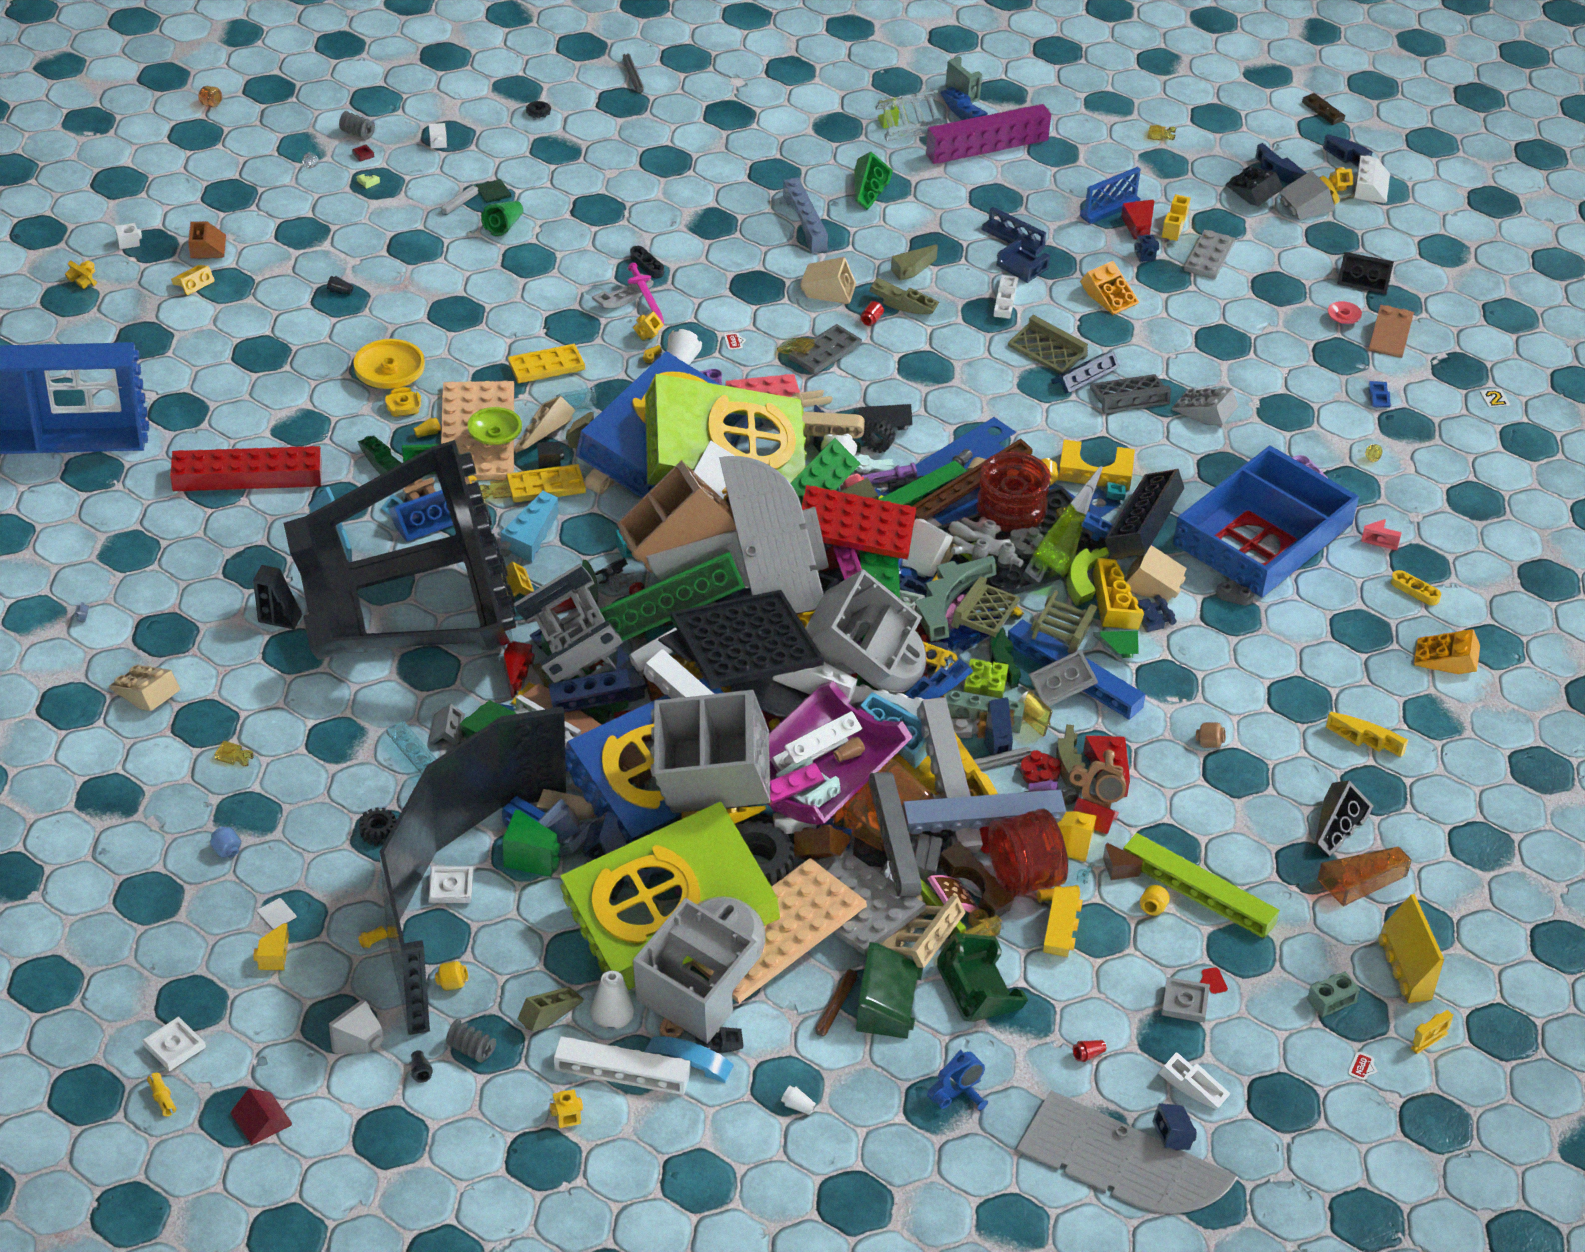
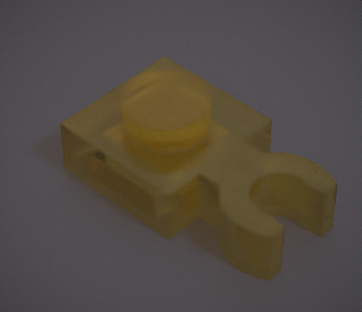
M223 741L214 754L215 760L232 765L238 761L242 766H248L249 761L247 758H254L251 750H242L241 745Z

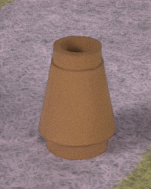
M852 737L834 751V756L838 762L861 756L862 752L865 751L864 744L859 737Z

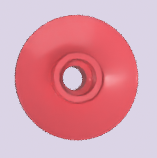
M1338 301L1329 306L1328 315L1339 323L1351 324L1361 319L1362 311L1353 303Z

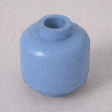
M223 826L211 834L210 844L219 857L232 858L239 853L242 842L232 828H225Z

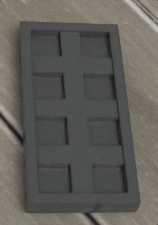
M835 324L789 353V359L815 375L862 345V339L840 325Z

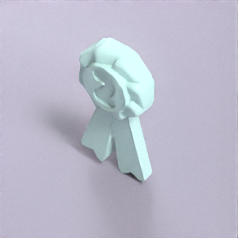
M863 454L854 456L861 463L855 470L861 473H869L872 470L876 472L891 470L895 466L892 463L893 459L873 460L868 455Z

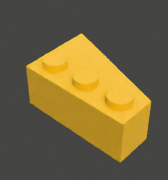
M1055 887L1043 953L1068 957L1069 950L1074 951L1076 938H1072L1073 931L1078 930L1079 919L1076 918V914L1081 912L1083 900L1079 899L1080 891Z

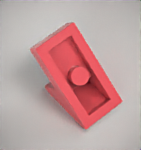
M1386 519L1365 525L1361 542L1397 550L1402 532L1384 528Z

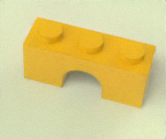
M1175 194L1171 203L1170 213H1167L1164 220L1162 238L1178 241L1189 213L1190 197Z

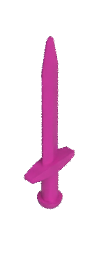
M630 263L628 270L632 272L634 277L628 279V284H638L652 312L654 311L664 324L662 313L645 283L651 279V276L640 275L637 269L638 265Z

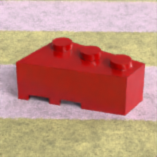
M1086 735L1083 753L1089 758L1090 765L1094 761L1105 763L1103 753L1106 750H1112L1115 753L1113 765L1123 767V776L1126 781V791L1123 797H1127L1130 774L1126 738L1124 736ZM1103 769L1097 771V772H1096L1097 775H1098L1100 772H1102Z

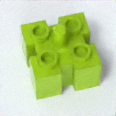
M970 658L969 666L973 672L966 677L964 692L1003 698L1009 664L993 662L992 665L991 662Z

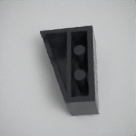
M261 565L253 579L258 622L294 630L303 614L280 568Z

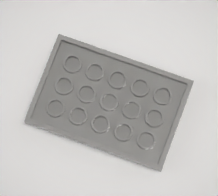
M846 850L843 851L841 856L821 858L815 861L866 900L867 907L832 932L864 955L868 953L869 942L881 944L926 910L925 903L914 896H897L892 881Z

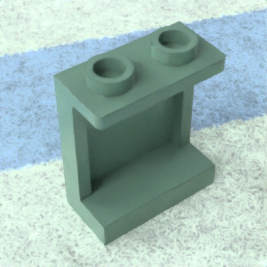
M960 56L948 60L945 87H955L957 90L970 96L971 103L979 101L982 73L979 71L972 74L961 66L962 58Z

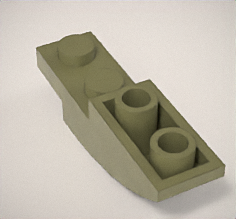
M878 277L869 290L884 298L883 304L908 313L933 314L939 305V301L909 287L905 291Z
M1066 724L1064 738H1058L1056 758L1060 761V775L1065 785L1074 786L1079 795L1082 787L1070 781V771L1077 764L1085 769V763L1081 762L1082 754H1077V748L1074 747V745H1077V733H1074V725Z

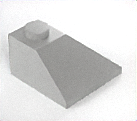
M364 999L329 1023L331 1046L335 1054H367L383 1042L382 1027Z

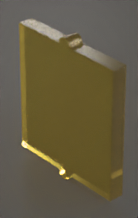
M1028 691L1025 702H1023L1025 703L1023 719L1043 737L1046 735L1048 726L1051 724L1050 719L1053 710L1033 692Z

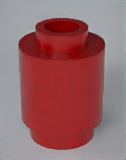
M875 301L870 302L861 313L862 323L867 326L875 324L884 313L882 305Z

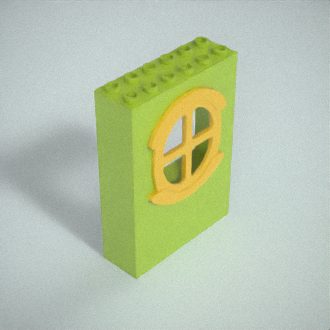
M655 374L645 394L647 484L656 486L681 460L694 471L710 441L734 456L749 457L770 465L791 483L806 467L807 452L804 451L806 437L803 436L805 423L802 421L804 408L801 406V399ZM730 413L746 415L748 429L727 426L723 423V419ZM754 417L772 421L778 428L779 434L757 431L755 429ZM724 433L747 436L749 439V454L734 448L726 440ZM756 438L777 441L780 443V448L773 454L758 456L756 453Z
M721 801L560 875L562 884L559 886L563 893V900L566 906L571 908V914L575 923H579L583 938L588 940V946L592 955H596L602 973L608 971L619 972L623 976L628 991L635 988L633 959L675 911L674 909L668 916L664 917L661 916L652 898L675 886L682 888V896L677 907L685 898L698 904L712 897L725 896L741 900L752 907L762 919L764 926L780 919L777 896ZM645 867H658L672 872L674 878L652 889H647L637 871ZM629 875L639 894L612 906L609 903V898L613 887L622 877ZM643 902L654 918L651 924L633 925L619 920L617 914ZM687 955L683 960L682 965L694 959Z

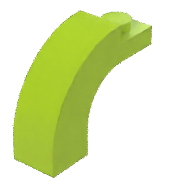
M1106 547L1100 550L1095 549L1091 553L1086 548L1075 557L1067 573L1066 586L1068 594L1076 607L1092 600L1096 589L1090 582L1087 571L1095 567L1098 558H1108L1109 551Z

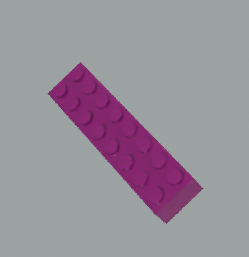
M1044 104L928 127L926 155L933 164L1048 141L1052 114Z

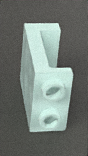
M810 756L796 764L792 763L777 773L776 778L812 764V757ZM821 773L825 779L822 784L789 798L796 803L816 805L819 808L841 792L839 778L834 776L830 779Z

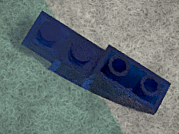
M961 625L958 629L949 630V637L939 641L947 642L948 648L951 650L960 648L965 651L990 635Z

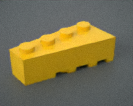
M1098 558L1092 575L1102 627L1139 630L1144 612L1142 609H1139L1136 597L1132 596L1130 592L1131 587L1125 582V576L1116 559Z

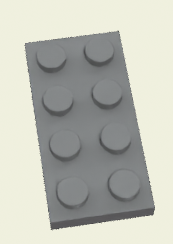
M1204 230L1185 264L1184 271L1216 280L1235 244L1236 238Z

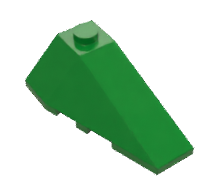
M872 152L857 158L854 169L855 201L866 210L872 206L877 196L883 192L884 187L890 183L893 172L889 166Z

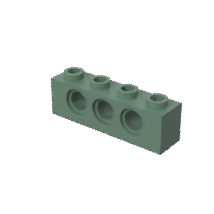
M950 690L946 693V701L951 719L971 718V722L980 718L985 719L986 722L989 701L1000 699L956 690ZM1009 700L1012 732L1020 733L1025 703Z

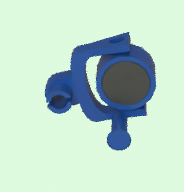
M960 1049L939 1072V1081L928 1090L927 1096L932 1102L937 1103L941 1109H944L951 1104V1097L955 1098L964 1091L978 1106V1110H983L988 1105V1100H984L972 1086L981 1082L980 1078L984 1074L985 1065L972 1052H963ZM950 1077L956 1082L955 1085H951Z

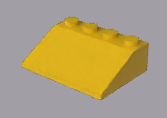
M1411 894L1383 924L1378 940L1380 946H1383L1387 962H1390L1393 968V976L1400 984L1401 994L1405 996L1408 1003H1415L1433 999L1444 957L1415 894Z

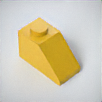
M287 923L281 924L259 939L258 948H254V961L258 963V970H285L289 941Z

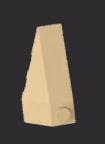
M561 396L544 402L532 417L534 422L527 426L526 430L528 432L520 438L514 451L524 450L562 425H567L572 420V415L576 410Z

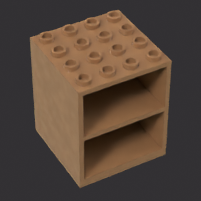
M682 460L617 523L620 528L619 533L627 544L628 549L632 552V556L637 561L642 560L645 563L646 569L651 573L653 572L646 556L736 530L731 506Z

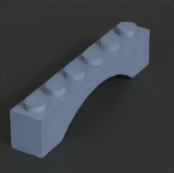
M791 178L783 180V198L787 205H791L796 210L811 253L827 251L828 233L800 179Z

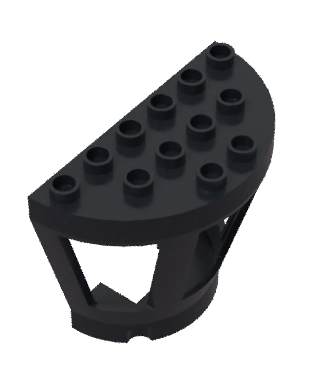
M455 440L425 450L307 516L284 522L289 552L301 575L309 614L304 615L303 618L309 646L318 660L340 653H366L368 649L478 643L482 650H491L513 643L511 629L517 628L514 619L516 617L514 608L515 598L506 578L508 576L507 567L503 555H500L496 537L492 533L491 525L493 524L487 504L484 503L478 481L470 483L468 476L477 474L470 452L460 454ZM436 472L453 522L455 535L349 562L336 525L424 476ZM460 562L465 563L479 617V628L384 633L366 632L357 593L358 589Z

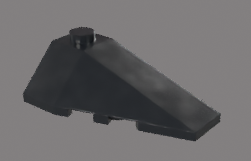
M1350 780L1332 783L1323 801L1315 845L1326 856H1331L1348 836L1355 833V829L1366 822L1373 808V804Z

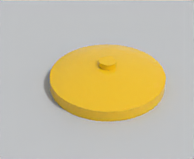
M400 339L373 341L363 346L354 357L356 376L365 384L376 388L393 389L409 385L416 381L425 369L423 352L416 345Z

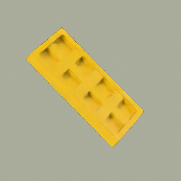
M575 344L508 357L509 366L517 383L585 370V363Z
M579 464L507 473V482L513 503L534 500L542 491L556 497L586 493Z

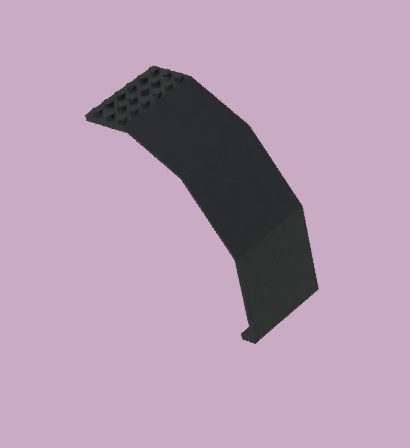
M563 706L501 716L428 764L379 851L387 939L408 1035L429 1032L430 1023L423 941L404 943L400 920L436 852L500 808H504L508 803L510 804V801L516 796L528 803L539 802L543 789L566 793L565 712Z

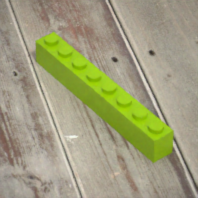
M1136 833L1123 847L1124 851L1143 860L1141 872L1254 934L1265 938L1277 924L1279 909L1148 838Z

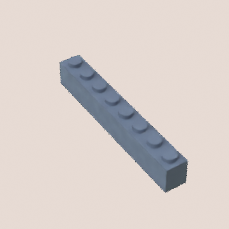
M1061 790L904 801L902 804L908 833L911 832L912 834H919L923 831L936 833L951 829V831H958L962 828L979 829L986 826L991 828H997L1001 825L1018 826L1024 823H1029L1030 825H1036L1040 822L1057 823L1062 820L1066 813Z

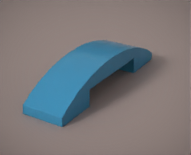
M652 1037L645 1050L646 1053L690 1061V1066L704 1070L705 1077L726 1083L734 1067L733 1063L720 1054L699 1044L679 1038Z

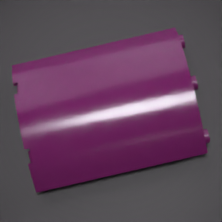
M834 681L823 683L769 732L770 781L776 779V774L778 773L771 759L786 751L785 745L851 711L862 729L848 736L847 739L859 737L864 744L865 751L862 752L861 756L838 762L834 756V751L838 749L836 748L813 760V763H816L820 772L830 779L834 776L839 778L841 789L837 796L819 808L816 805L796 803L790 798L772 805L770 803L766 804L773 811L796 821L808 824H824L869 781L870 773L878 772L913 738L903 721L891 722L883 720L879 722L874 720V716L862 709L856 710L849 704L851 700L846 697Z

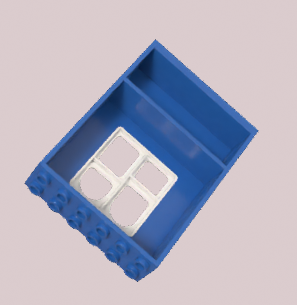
M134 342L0 345V454L144 451L145 443H148V432L146 431H149V420L146 421L145 419L147 417V407L143 405L145 403V393L141 391L143 389V378L139 377L141 375V364H137V361H139V350H135ZM110 369L113 377L106 382L84 383L80 380L79 370ZM71 370L73 382L52 383L49 371ZM108 389L116 395V401L111 405L97 406L93 402L92 390ZM83 390L86 405L56 406L53 391Z

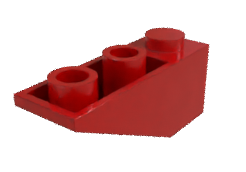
M513 641V643L507 645L504 651V669L511 698H514L517 691L521 690L522 680L527 677L529 665H532L534 662L535 654L532 653L531 644Z

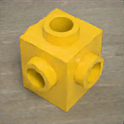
M1340 167L1335 168V171L1330 173L1328 179L1337 191H1345L1347 187L1353 185L1352 169Z
M653 311L647 315H640L636 319L637 323L632 328L643 341L647 338H654L664 324Z
M575 1089L553 1093V1103H550L549 1107L551 1116H556L558 1127L564 1128L581 1124L583 1104L581 1097L577 1098Z

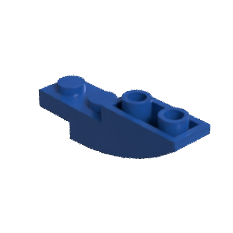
M948 87L946 90L941 91V96L948 107L961 120L988 115L986 111L971 103L970 96L957 90L955 87Z

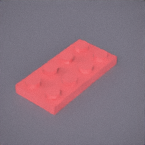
M794 374L725 381V386L791 397L794 393H800Z

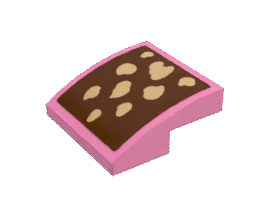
M933 875L927 878L944 905L951 896H958L965 911L973 916L980 911L960 880L943 875Z

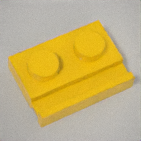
M1446 1010L1441 1014H1435L1429 1022L1421 1023L1414 1031L1413 1043L1415 1045L1411 1049L1418 1054L1448 1035L1447 1030L1450 1028L1453 1014Z

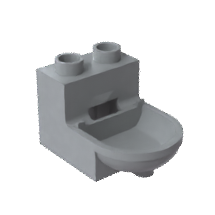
M864 569L825 592L805 628L823 656L824 662L833 667L844 663L873 687L884 689L890 694L908 691L921 679L924 673L926 651L922 639L915 631L922 617ZM866 622L870 625V628L859 646L853 639L860 624Z
M712 897L698 904L685 898L633 959L637 1001L708 1044L733 1013V990L757 962L764 950L765 927L758 913L745 902L732 897ZM687 955L714 971L709 982L697 973L682 966L683 960Z

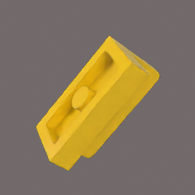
M512 561L507 566L508 576L506 578L508 585L510 584L514 597L519 592L527 596V594L534 592L527 571L524 567Z

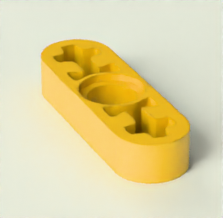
M1397 570L1393 572L1391 584L1394 587L1428 605L1434 606L1439 604L1441 598V591L1405 571ZM1412 586L1419 587L1420 589H1413Z

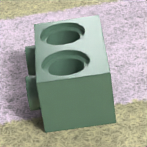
M1344 971L1339 974H1333L1321 982L1313 983L1310 986L1307 1000L1323 1018L1357 1003L1360 988Z

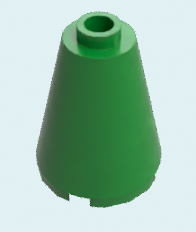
M519 201L489 204L481 213L482 225L485 230L488 229L491 232V235L502 236L521 217L524 211L523 206Z

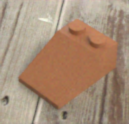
M1380 305L1369 351L1402 358L1414 312Z

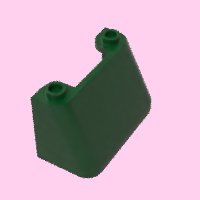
M954 933L938 956V970L964 1021L976 1022L1018 1011L1028 1002L1023 990L1016 988L1009 992L996 966L1002 950L997 938L994 936Z
M869 942L859 998L856 1031L908 1039L909 1030H914L915 1018L911 1017L917 980H922L923 968H918L914 960L884 945Z

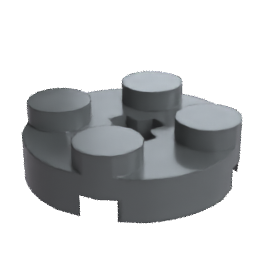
M1035 527L1012 530L1009 539L1014 544L1015 554L1021 555L1022 559H1030L1037 548L1042 552L1045 550L1046 540L1039 533V529Z

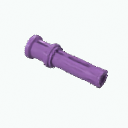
M913 462L907 466L900 467L898 465L891 470L861 475V477L864 476V479L868 477L871 484H876L889 480L903 479V477H917V470Z

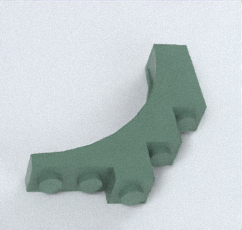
M993 556L958 565L955 561L937 565L938 580L927 582V597L915 600L916 613L922 617L920 623L931 642L949 637L946 614L952 601L963 590L974 584L980 576L988 578L996 575V564Z

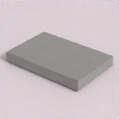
M1081 649L1028 674L1045 708L1098 683Z

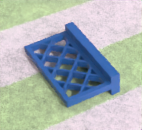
M1135 167L1087 187L1085 209L1080 211V217L1089 224L1121 212L1123 203L1140 201L1141 198L1137 196L1141 169ZM1128 182L1127 186L1122 191L1121 189ZM1114 187H1116V189L1113 191V193H1112L1111 195H1109L1110 192L1114 189ZM1103 192V195H1102V196L1099 198V200L1097 201L1096 199H1097V198L1100 196V194Z

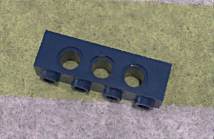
M627 669L548 684L552 707L563 706L564 712L632 699Z

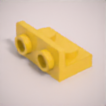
M197 265L171 278L173 285L181 286L184 293L189 295L214 282V278L208 265Z

